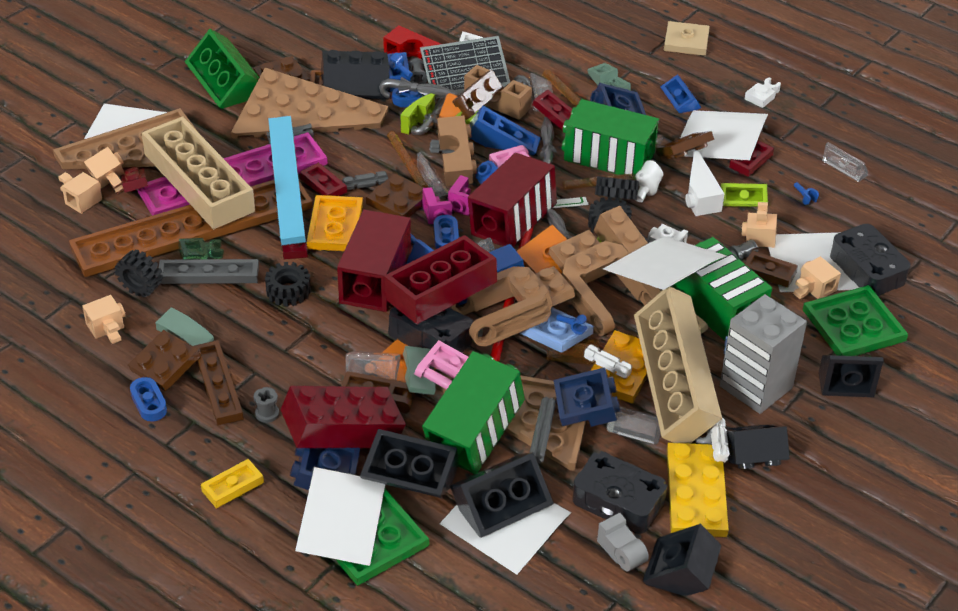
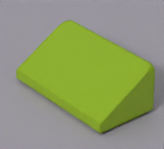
M720 184L724 192L723 206L758 207V202L768 203L767 184Z

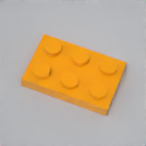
M316 195L307 237V249L345 251L361 216L363 197Z
M614 330L603 350L621 359V363L625 361L631 364L632 372L627 378H622L616 374V371L612 373L606 369L608 378L613 377L617 392L612 393V397L617 396L618 399L633 404L648 377L640 339ZM594 364L590 371L600 369L603 367Z

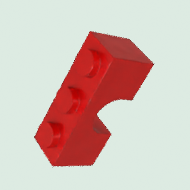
M399 25L383 37L384 53L406 52L407 57L414 56L422 60L420 47L441 44Z

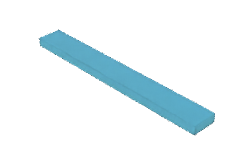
M291 116L268 118L281 244L306 242Z

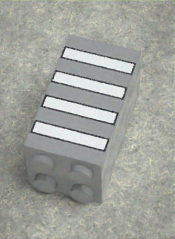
M765 294L732 318L720 387L759 414L765 411L793 388L807 321Z

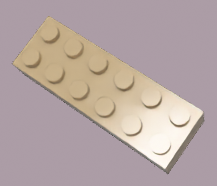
M183 116L141 132L145 155L213 230L255 212L253 189Z
M668 287L634 314L661 436L673 443L690 444L722 420V415L691 296L673 287Z

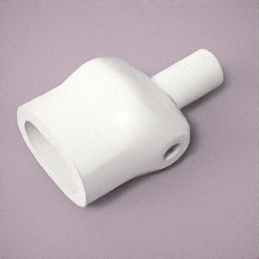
M646 161L642 169L635 176L640 186L637 202H643L646 194L653 196L658 190L659 183L663 177V171L654 161Z

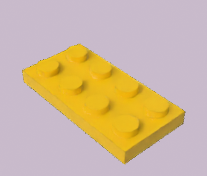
M667 444L671 533L701 523L713 537L728 536L724 466L722 461H715L713 457L714 450L711 444Z

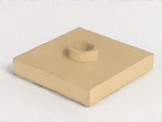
M668 21L664 51L706 56L709 26Z

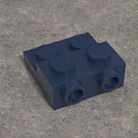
M599 82L596 90L591 93V102L646 115L638 92Z
M605 367L554 380L562 426L589 420L592 427L617 420L616 413L621 412L617 396L612 397V393L617 392L613 377L608 378Z
M296 448L295 456H299V461H294L290 476L295 478L293 486L309 490L314 467L355 475L360 448Z

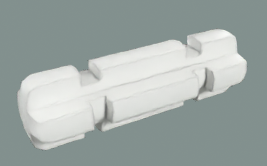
M589 345L586 348L585 359L591 362L596 361L595 364L603 368L605 367V369L612 373L616 371V374L622 378H627L631 374V364L625 361L621 363V359L604 350L600 352V348L594 345Z
M724 418L710 428L712 432V448L714 450L713 457L717 462H726L730 455Z

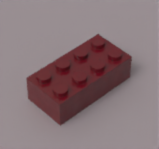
M464 235L385 275L386 300L413 322L419 324L496 283V257Z
M290 386L280 409L296 448H371L378 429L402 434L406 425L388 387Z

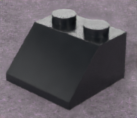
M822 355L818 373L822 396L874 397L883 365V357Z
M765 424L726 428L730 453L728 460L729 463L738 464L739 469L754 468V463L764 462L765 466L781 465V460L790 459L787 426Z
M701 523L659 537L656 540L643 582L648 586L683 596L708 590L722 545Z

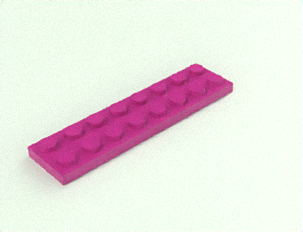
M308 132L294 136L298 174H300V171L318 162L323 166L328 165L326 155ZM271 144L223 158L250 187L275 180ZM166 177L147 182L148 186L138 189L139 195L152 216L190 205Z

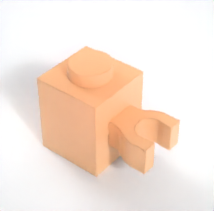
M106 147L84 161L92 177L100 182L101 188L110 183L117 194L124 190L122 181L119 179L121 175L125 174L121 166L124 162L117 152L112 153Z
M66 172L58 177L59 181L64 183L60 189L63 191L65 204L82 214L102 200L101 184L96 178H92L84 172L75 178H72Z
M758 202L757 213H748L747 222L742 224V236H746V242L754 240L758 247L775 248L777 214H767L768 203Z
M821 256L808 261L801 268L800 279L796 280L795 283L799 288L794 290L793 294L799 299L804 298L809 292L817 299L824 298L837 291L841 273Z
M109 295L82 305L86 325L95 339L107 335L112 344L121 341L118 330L124 328L123 317H125V311L120 302L116 303L113 297Z

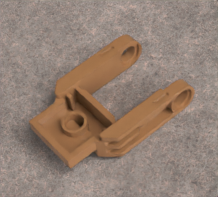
M590 230L550 247L548 254L562 270L561 275L574 289L575 297L569 299V301L580 315L586 316V322L594 326L593 331L598 336L612 332L615 325L611 314L587 286V283L610 273L603 268L627 256L629 252L621 244L609 241L600 243ZM616 274L633 296L640 300L644 306L661 292L659 288Z
M513 266L498 272L497 282L468 297L467 303L463 307L458 308L455 304L449 308L466 315L514 296L518 303L481 317L471 324L469 334L474 342L479 346H488L546 322L551 315L552 306L574 298L575 293L573 287L554 266L542 269L536 274L529 267ZM489 327V332L486 336L478 337L480 329Z

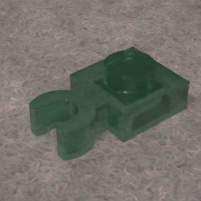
M203 238L179 239L178 247L182 260L207 259L208 256L214 259L223 258L224 249L220 248L221 240L213 239L209 242H204Z

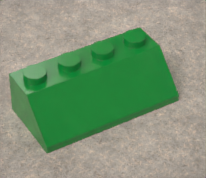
M212 29L207 31L185 60L187 66L221 109L248 101L259 80L258 75L231 41Z

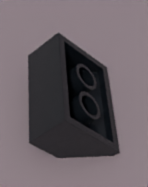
M322 50V86L364 99H389L384 97L379 89L381 82L389 79L387 53L379 51Z
M378 429L360 477L361 479L441 498L453 483L459 466L458 451L456 447Z
M533 452L521 453L450 485L459 511L480 538L554 504Z

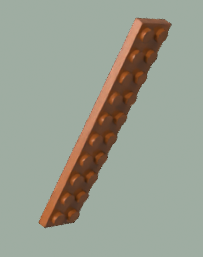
M275 180L251 186L254 193L255 212L214 230L191 205H187L69 240V245L84 277L114 269L117 263L131 250L134 251L136 249L140 253L143 251L146 253V257L149 255L153 257L279 219ZM299 181L302 211L313 208V202Z

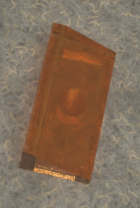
M584 339L562 353L547 346L546 359L548 361L594 365L596 361L591 362L585 359L584 354L589 345L599 348V341Z

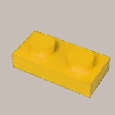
M247 459L202 483L201 490L217 509L263 484L264 479L260 471Z

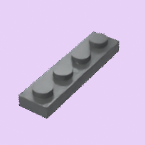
M258 259L160 260L159 268H161V275H163L161 284L258 283L259 261Z

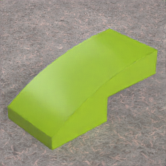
M430 93L419 98L402 112L401 133L409 135L412 126H416L418 122L423 123L424 116L432 113L435 108V94Z

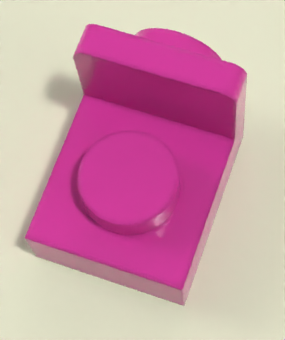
M460 175L448 191V201L452 203V211L468 216V196L471 193V189L468 188L469 178Z
M432 187L423 188L422 207L428 224H434L435 218L440 215L452 216L451 201L440 202L439 196H435Z

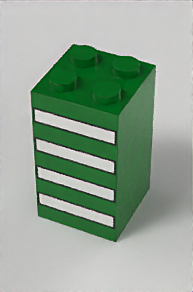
M581 99L577 107H573L570 119H566L563 125V133H565L562 143L564 161L636 179L635 176L642 169L644 163L649 160L652 161L655 155L659 118Z
M712 237L699 242L695 246L726 255V257L711 262L672 286L691 296L695 314L725 341L726 336L728 337L731 319L764 294L771 298L772 287L718 240Z
M472 351L423 424L422 428L426 440L456 447L459 460L458 467L473 474L478 473L525 401L520 371L511 364H502L495 361L490 355H481Z

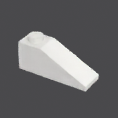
M695 151L689 191L686 194V204L688 208L692 209L695 216L722 212L724 192L699 151Z

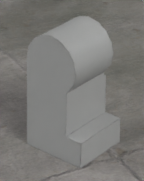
M621 513L599 523L597 542L622 569L630 571L648 561L649 555L645 545L628 529L626 519Z

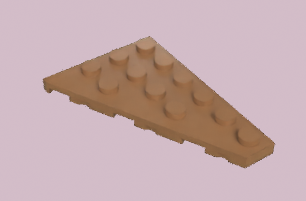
M264 68L231 131V137L238 139V136L244 135L262 137L267 135L266 132H270L268 118L291 116L292 127L311 123L313 132L320 133L335 132L340 128H354V130H361L363 128L376 129L381 128L388 113V106Z
M179 108L53 149L54 157L62 169H87L84 161L108 147L112 153L117 152L124 162L121 165L122 168L156 167L144 153L141 132L182 116L192 126L193 124Z
M436 370V372H438L439 374L453 381L452 377L446 375L445 373L439 370ZM521 376L525 401L505 431L531 446L541 400L544 397L554 398L556 401L545 455L565 468L575 471L586 421L562 426L554 381ZM435 384V388L444 394L446 389Z

